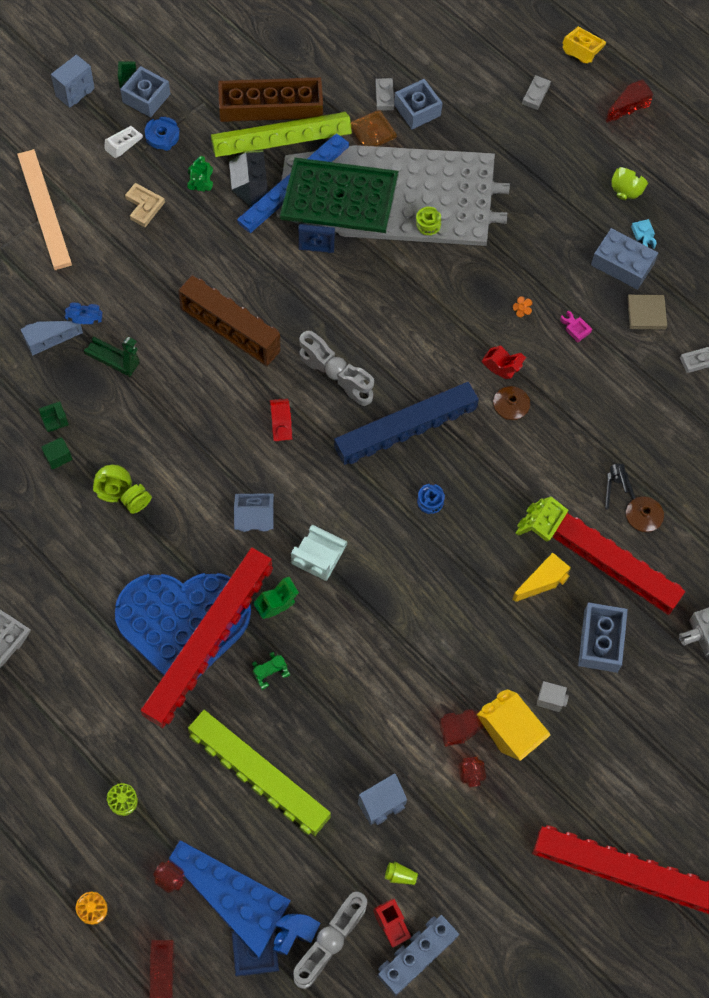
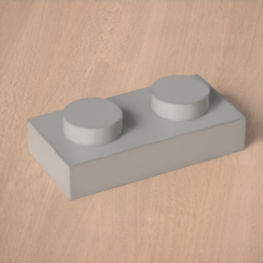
M535 75L522 104L538 110L550 87L551 81Z
M376 79L377 110H394L393 79Z
M709 347L681 354L680 359L686 373L709 367Z

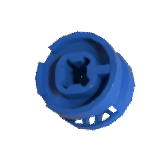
M426 484L419 490L417 504L422 512L434 514L442 509L445 499L443 489L436 484Z

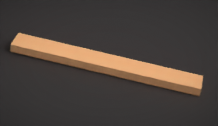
M35 150L18 153L17 155L54 270L72 266Z

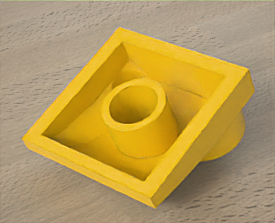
M579 26L565 36L563 40V50L565 53L578 58L580 62L585 64L592 62L594 56L606 45V41Z

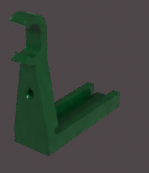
M96 337L92 338V343L84 350L86 355L131 377L140 363L136 354L138 349L134 347L137 341L130 337H126L122 343L123 351Z

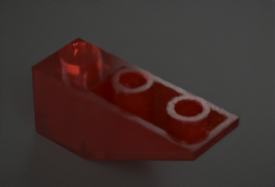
M643 79L627 86L608 110L606 122L618 120L624 115L632 114L641 108H647L651 104L653 92Z
M469 709L459 715L449 713L440 719L439 725L445 747L465 743L484 727L477 716L481 710Z
M151 940L150 998H173L175 943L173 940Z

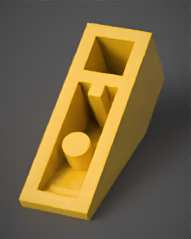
M552 553L514 593L513 600L516 602L556 588L559 583L563 585L570 577L568 573L571 567Z

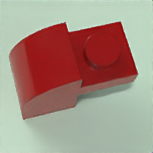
M500 345L490 348L481 362L496 375L511 379L514 373L522 368V363L526 357L522 353L510 355Z
M289 399L270 400L273 440H293Z
M392 898L373 909L378 924L384 931L392 948L411 938L403 921L405 918L395 899Z

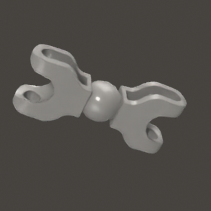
M305 331L300 335L299 342L302 347L300 359L306 365L323 373L326 372L329 378L338 380V384L345 390L347 395L359 405L366 406L372 402L373 391L371 389L374 387V378L362 368L353 367L351 364L347 365L343 358L335 357V352L314 332ZM306 338H311L313 340V344L310 345L304 340ZM364 380H367L369 384L366 385ZM360 392L367 394L368 398H361Z
M360 892L350 894L329 923V926L319 932L317 942L308 950L294 969V982L297 987L301 989L309 988L320 975L332 955L342 949L344 939L365 914L367 899L364 894ZM353 904H358V905L360 906V908H359V909H353V908H352V905H353ZM304 971L309 973V977L305 979L299 975Z

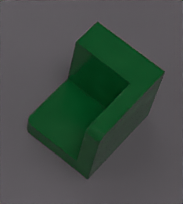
M118 61L120 88L137 71L136 62Z
M60 401L39 408L47 432L69 425Z
M62 437L41 446L43 454L52 470L72 461L71 453Z

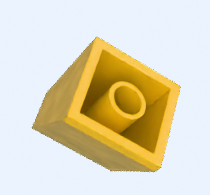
M508 689L500 692L495 700L484 705L477 714L500 752L519 761L550 736L548 730L520 696Z

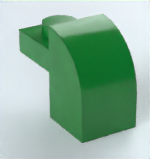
M286 577L282 579L275 589L262 592L255 600L254 605L262 619L273 617L290 608L295 603L294 598L299 592L291 578Z

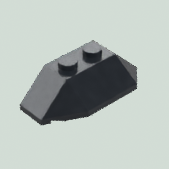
M263 149L245 151L229 160L232 192L251 208L268 193Z

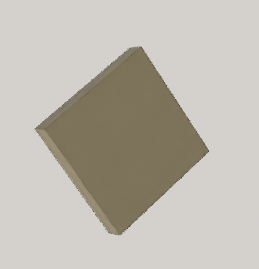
M628 295L630 329L667 328L664 295Z

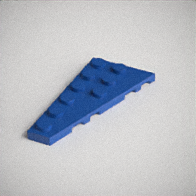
M180 840L169 858L170 862L196 888L197 892L206 899L226 924L235 931L245 945L254 952L255 956L260 959L277 928L275 926L276 923L283 917L291 900Z

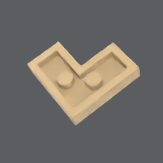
M137 183L125 195L126 200L138 205L130 215V220L143 227L148 225L165 203V198Z

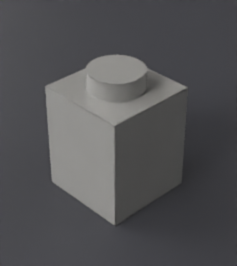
M543 681L536 706L560 712L563 706L566 707L568 702L567 688Z

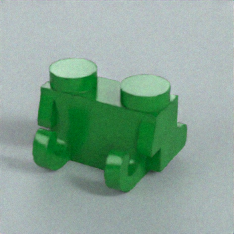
M203 156L198 157L188 168V174L190 175L188 189L205 192L212 189L213 182L210 181V176L213 172V167L210 166V163L205 162V157Z
M274 652L269 654L271 660L258 666L256 661L252 663L254 668L252 672L261 690L269 686L268 682L263 683L262 680L281 669L284 672L281 674L282 678L290 676L287 664L281 655L275 656Z

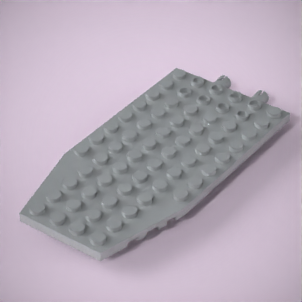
M349 146L348 149L333 161L334 163L399 171L387 232L379 233L311 223L306 224L333 227L335 232L344 237L487 246L489 224H507V212H492L490 210L491 196L493 193L509 195L510 183H496L493 181L495 154ZM315 151L285 155L282 180L291 173L294 157L307 159ZM282 206L276 212L278 218H280ZM427 206L436 208L441 214V228L439 232L430 236L421 234L416 227L418 211Z

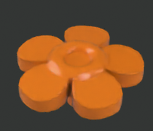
M522 296L517 299L518 303L513 304V310L517 311L516 315L518 317H523L524 313L530 315L532 309L529 306L532 305V300H525Z

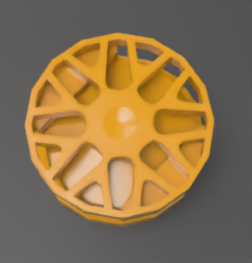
M96 892L83 894L76 903V913L81 921L86 924H98L107 915V903Z

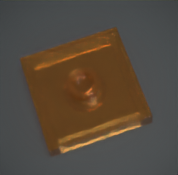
M381 110L350 122L351 129L363 146L377 147L397 138L396 132Z

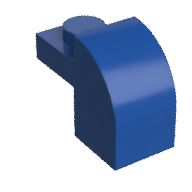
M302 914L283 916L275 925L282 929V931L275 937V945L272 950L279 954L287 955L295 938L302 942L311 943L321 923Z

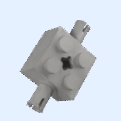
M709 608L694 612L689 622L693 630L679 634L680 641L684 640L681 642L683 646L699 641L705 656L709 655Z

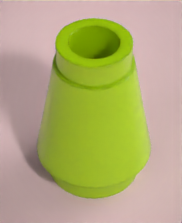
M390 862L387 866L385 879L389 880L390 883L415 885L418 873L397 862Z

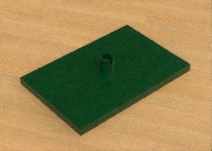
M294 157L280 219L386 233L399 171Z

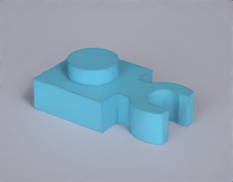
M649 219L632 223L631 228L636 240H642V244L647 247V244H651L654 249L656 247V240L653 238L655 232Z

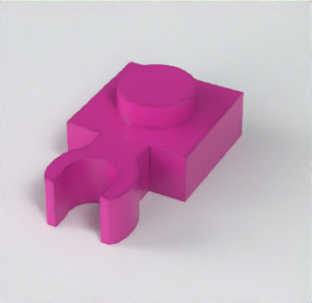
M570 311L566 313L569 319L564 318L563 315L561 316L560 321L567 325L566 331L577 342H580L591 333L592 328L580 317L575 319Z

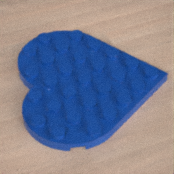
M203 573L182 583L176 578L165 574L140 576L127 584L118 596L115 605L117 627L126 641L164 676L231 577L221 573L206 575ZM250 605L247 609L244 608L240 613L241 618L236 625L233 624L230 628L228 638L225 641H221L218 646L220 647L218 653L207 662V669L243 635L251 617Z

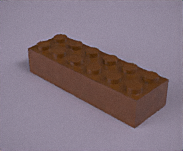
M321 77L218 81L220 122L306 119L323 116Z
M192 275L178 290L181 310L266 367L281 352L280 333L275 327L268 326L260 317L253 316L246 308L238 306L231 298H226L216 288L209 287L201 278L197 279Z

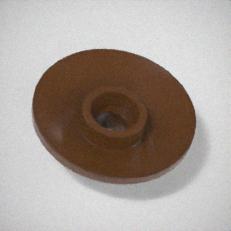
M508 386L500 389L495 394L493 406L497 414L502 418L518 420L528 413L530 399L522 389Z
M638 497L628 504L626 518L634 529L640 532H652L661 526L664 520V511L656 500L650 497ZM643 510L649 511V514L644 513Z

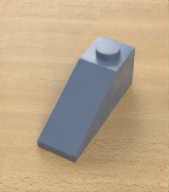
M72 321L36 322L28 324L21 329L23 339L32 355L83 333L81 324L73 323Z

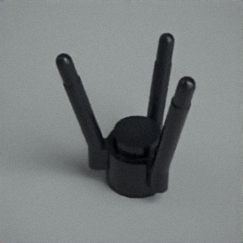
M612 465L610 473H607L606 510L609 509L612 480L615 483H622L624 492L628 493L629 491L632 500L635 499L625 465Z

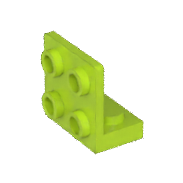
M551 496L540 499L537 503H532L528 507V514L518 523L517 527L519 528L516 534L521 535L532 530L546 542L550 541L568 509Z

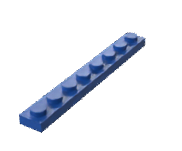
M336 133L307 159L333 162L349 148V142ZM290 174L237 219L241 227L249 233L253 232L283 205Z

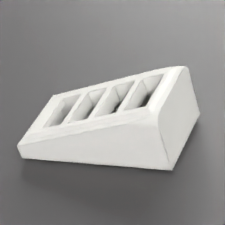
M129 126L105 139V150L114 158H117L142 139L143 135L132 126Z

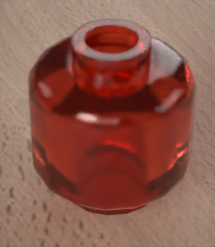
M478 756L462 758V762L458 765L460 781L465 784L468 783V787L481 786L480 782L486 779L484 761L478 759Z
M170 860L166 863L162 861L153 873L155 877L154 883L167 893L173 892L174 889L179 891L186 881L183 879L185 872Z

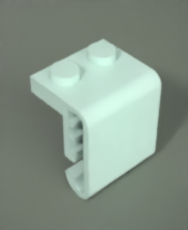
M312 525L309 529V535L304 537L299 548L294 547L291 552V564L327 581L342 555L347 541Z

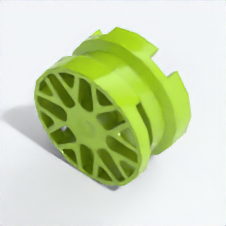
M429 206L420 209L416 215L417 230L421 234L429 236L439 232L441 228L440 212L436 208Z
M136 484L122 495L121 502L133 514L145 508L151 501L152 496L149 492L145 491V487L142 484H139V486Z
M120 783L113 786L107 795L108 805L113 813L117 815H129L137 807L138 798L136 792L128 784Z

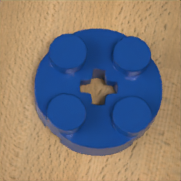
M159 117L155 121L152 119L145 127L146 142L154 148L168 151L179 140V128L177 123L171 118ZM165 131L164 135H159V132Z
M70 303V307L65 309V319L72 318V322L77 324H93L94 320H98L99 323L102 321L103 312L99 310V305L81 306L80 303Z

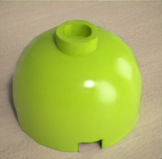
M619 167L612 177V187L619 199H635L644 192L648 185L647 180L642 176L639 179L635 176L636 172Z
M119 465L104 466L95 475L93 491L97 493L98 498L106 502H118V499H121L122 495L132 487L131 476L125 468Z

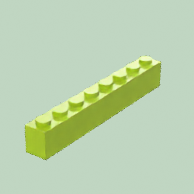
M346 112L212 134L211 140L215 157L245 151L330 138L336 133L342 136L352 134L350 116Z
M203 710L188 727L189 737L196 744H203L206 747L205 751L212 757L216 755L220 758V763L226 769L230 770L232 768L237 772L236 776L242 782L248 781L252 785L251 788L260 796L262 794L265 795L271 806L276 809L278 807L284 811L283 815L291 822L294 820L300 824L299 828L307 835L311 833L313 836H316L331 818V812L207 711Z

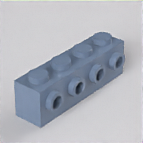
M442 915L438 918L435 916L426 923L428 928L423 933L420 931L415 933L410 938L412 943L407 948L403 945L395 952L396 958L391 963L387 960L379 967L380 973L377 977L394 997L459 936V933Z

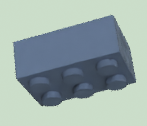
M611 228L594 253L591 265L638 290L653 267L658 252Z
M594 603L587 604L584 610L578 666L618 673L623 661L628 609Z

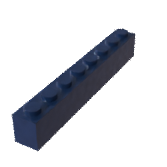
M468 381L334 439V448L343 465L353 464L364 456H372L380 449H388L394 443L404 442L415 434H423L431 427H439L445 421H452L464 413L473 412L478 406L479 399Z

